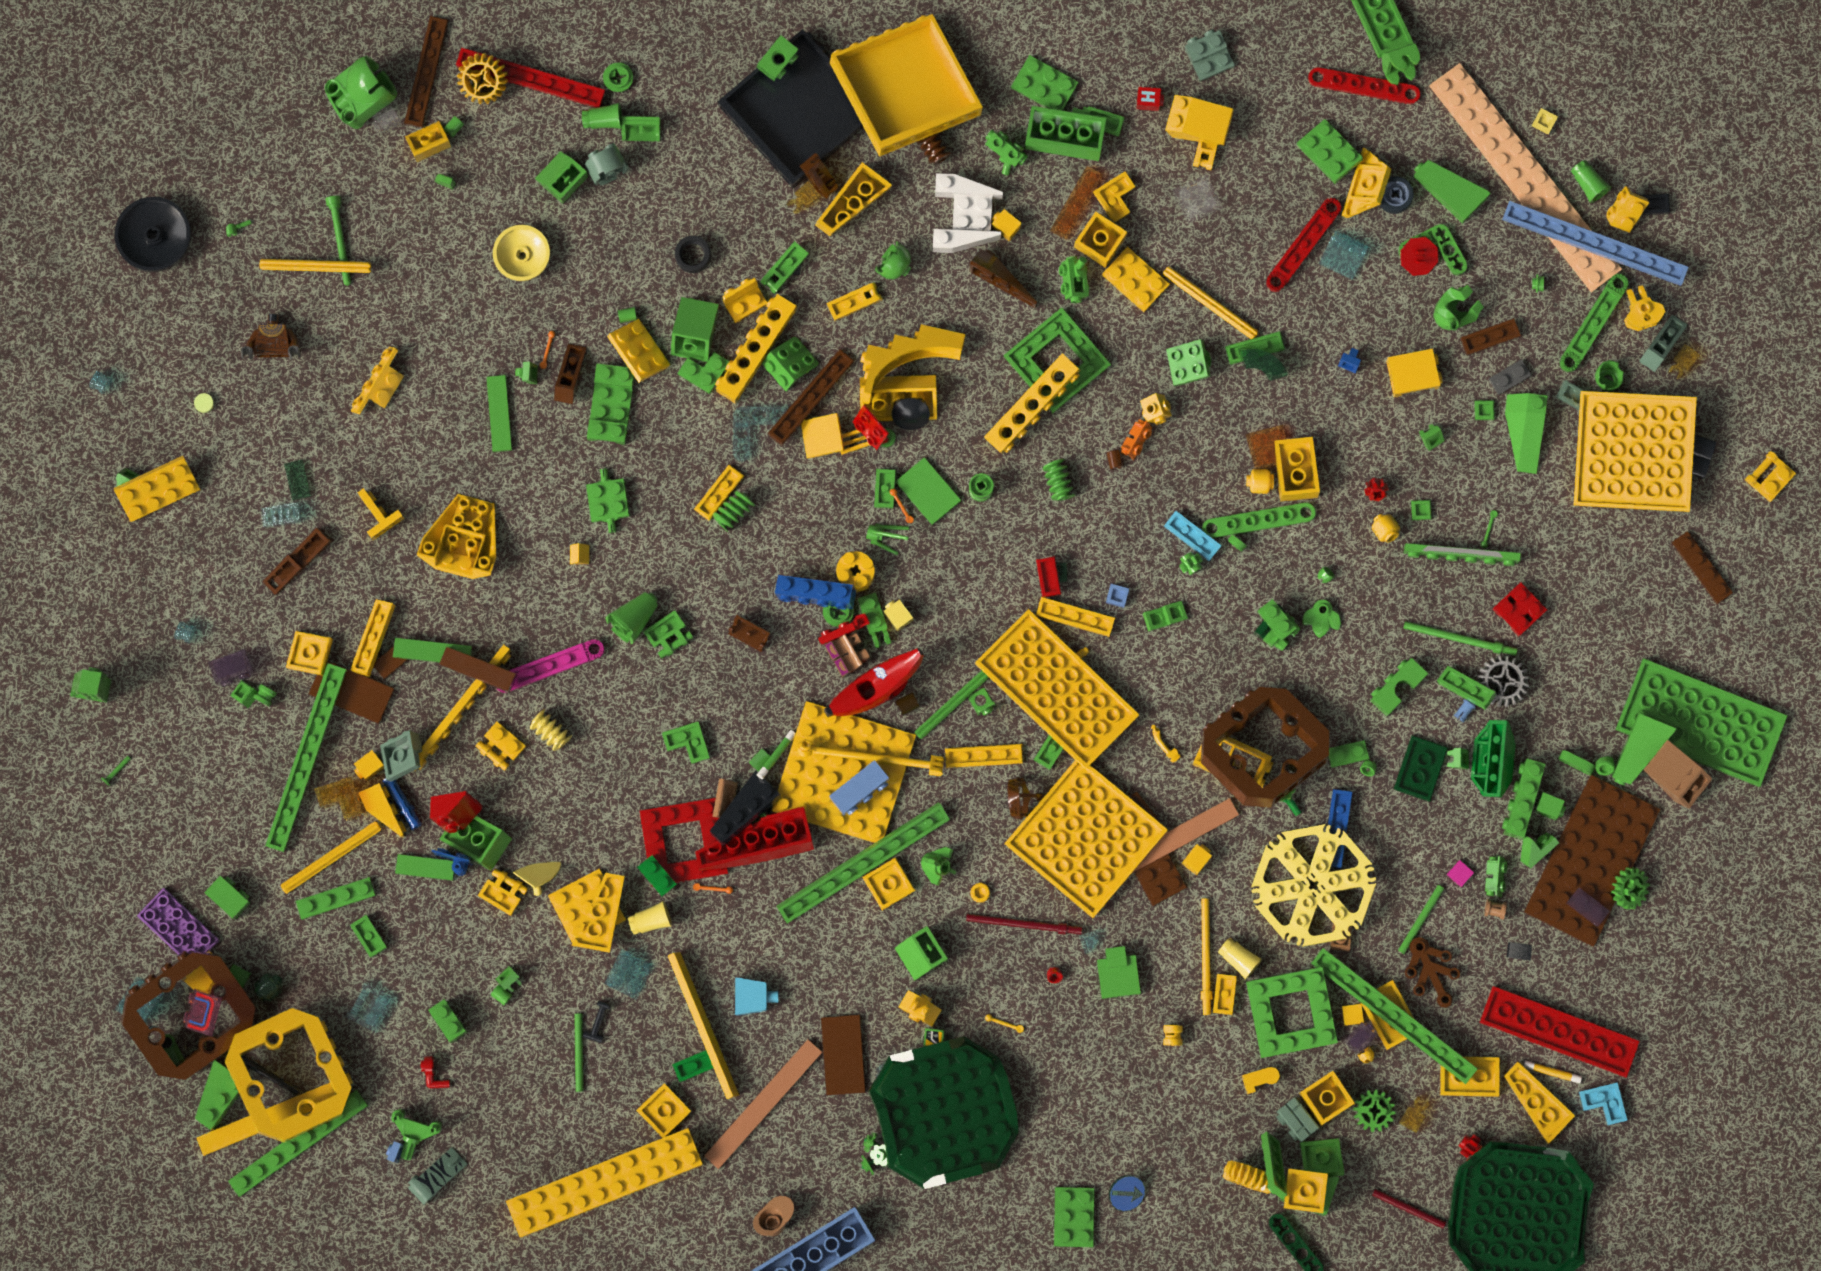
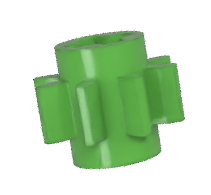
M1189 552L1180 558L1182 563L1179 567L1184 574L1188 572L1190 575H1193L1202 569L1200 564L1203 562V559L1199 553L1194 555L1193 552Z

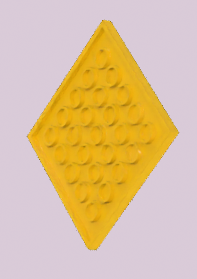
M1581 391L1574 506L1690 512L1697 397Z
M806 701L778 788L782 798L773 804L771 811L779 813L804 806L808 823L872 843L879 841L885 837L907 766L877 762L889 777L887 782L889 785L880 792L876 790L872 794L873 798L864 804L862 801L857 805L858 810L853 814L843 816L829 796L873 761L820 754L802 757L798 754V744L806 739L818 747L909 758L916 735L853 715H833L828 718L824 713V708L826 707Z
M1075 760L1004 844L1094 919L1168 829L1091 765L1085 770Z

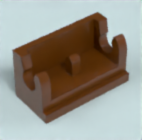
M813 154L800 165L816 191L825 199L838 188V184L835 183L836 180L825 167L818 154Z
M736 615L733 625L728 630L730 636L760 652L763 651L771 636L769 632Z

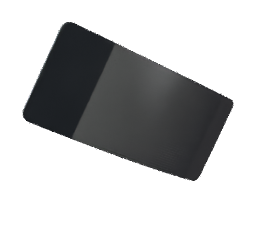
M1508 942L1506 957L1531 961L1532 945Z

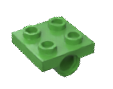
M1200 339L1166 349L1173 386H1180L1211 377L1209 367H1211V357L1208 351L1205 350L1203 340Z

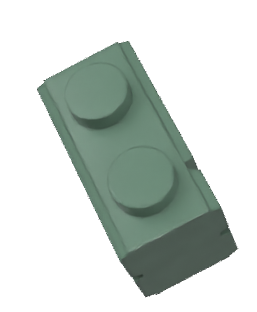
M1296 1097L1276 1111L1278 1114L1276 1116L1277 1120L1282 1126L1285 1124L1290 1129L1288 1133L1294 1141L1299 1140V1142H1302L1320 1128Z

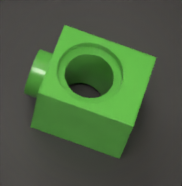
M1543 792L1540 795L1534 812L1556 821L1558 817L1562 818L1566 807L1563 804L1565 801Z

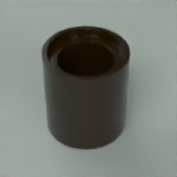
M912 692L895 701L902 716L920 708Z

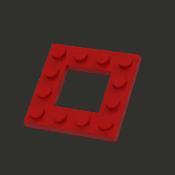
M716 798L639 811L647 858L653 855L675 883L728 874L727 868L699 871L697 859L668 864L662 827L700 821L704 847L717 841L710 833L711 828L719 819L713 817Z

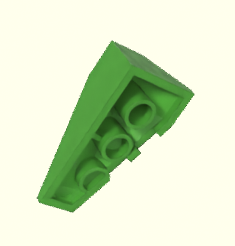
M1531 393L1507 395L1505 416L1517 472L1537 474L1548 397L1546 395Z

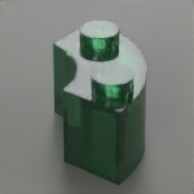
M1256 347L1238 348L1244 368L1261 370L1269 381L1288 375L1283 364L1269 352Z

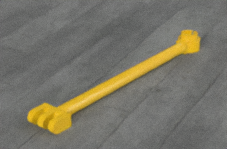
M806 739L798 744V754L802 757L820 754L866 761L875 760L881 763L928 768L929 775L941 776L943 774L944 758L942 756L931 755L930 761L818 747Z

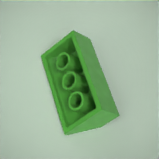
M1032 106L1025 149L1099 161L1106 118Z

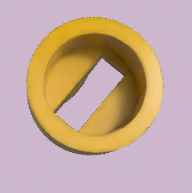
M1367 1047L1364 1049L1365 1052L1362 1053L1361 1051L1357 1054L1363 1063L1368 1064L1374 1060V1052L1371 1047Z

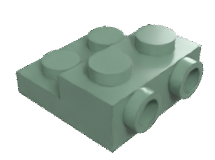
M1214 29L1209 30L1204 34L1205 37L1200 39L1193 37L1185 45V51L1200 82L1235 67L1220 30L1216 32Z
M411 730L404 731L400 736L390 738L386 743L380 745L386 780L392 782L421 767L418 753L422 752V746L418 733Z

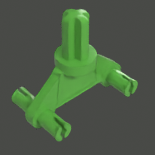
M398 1109L392 1113L391 1120L395 1122L402 1133V1139L405 1141L400 1156L404 1160H411L416 1144H419L423 1139L438 1134L441 1131L442 1123L434 1121L427 1125L404 1117V1110Z

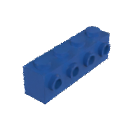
M778 575L775 594L783 602L797 601L804 605L812 603L821 607L834 606L838 609L846 610L847 608L853 609L856 590L852 584Z

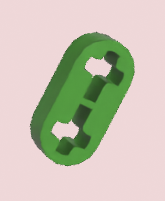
M1562 750L1558 758L1561 762L1587 775H1592L1595 769V765L1565 750Z

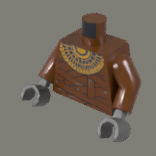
M268 314V324L258 325V329L253 331L245 347L241 349V357L244 358V355H249V359H253V352L256 358L290 357L292 359L293 354H298V357H301L298 338L291 329L287 328L286 324H279L278 314Z

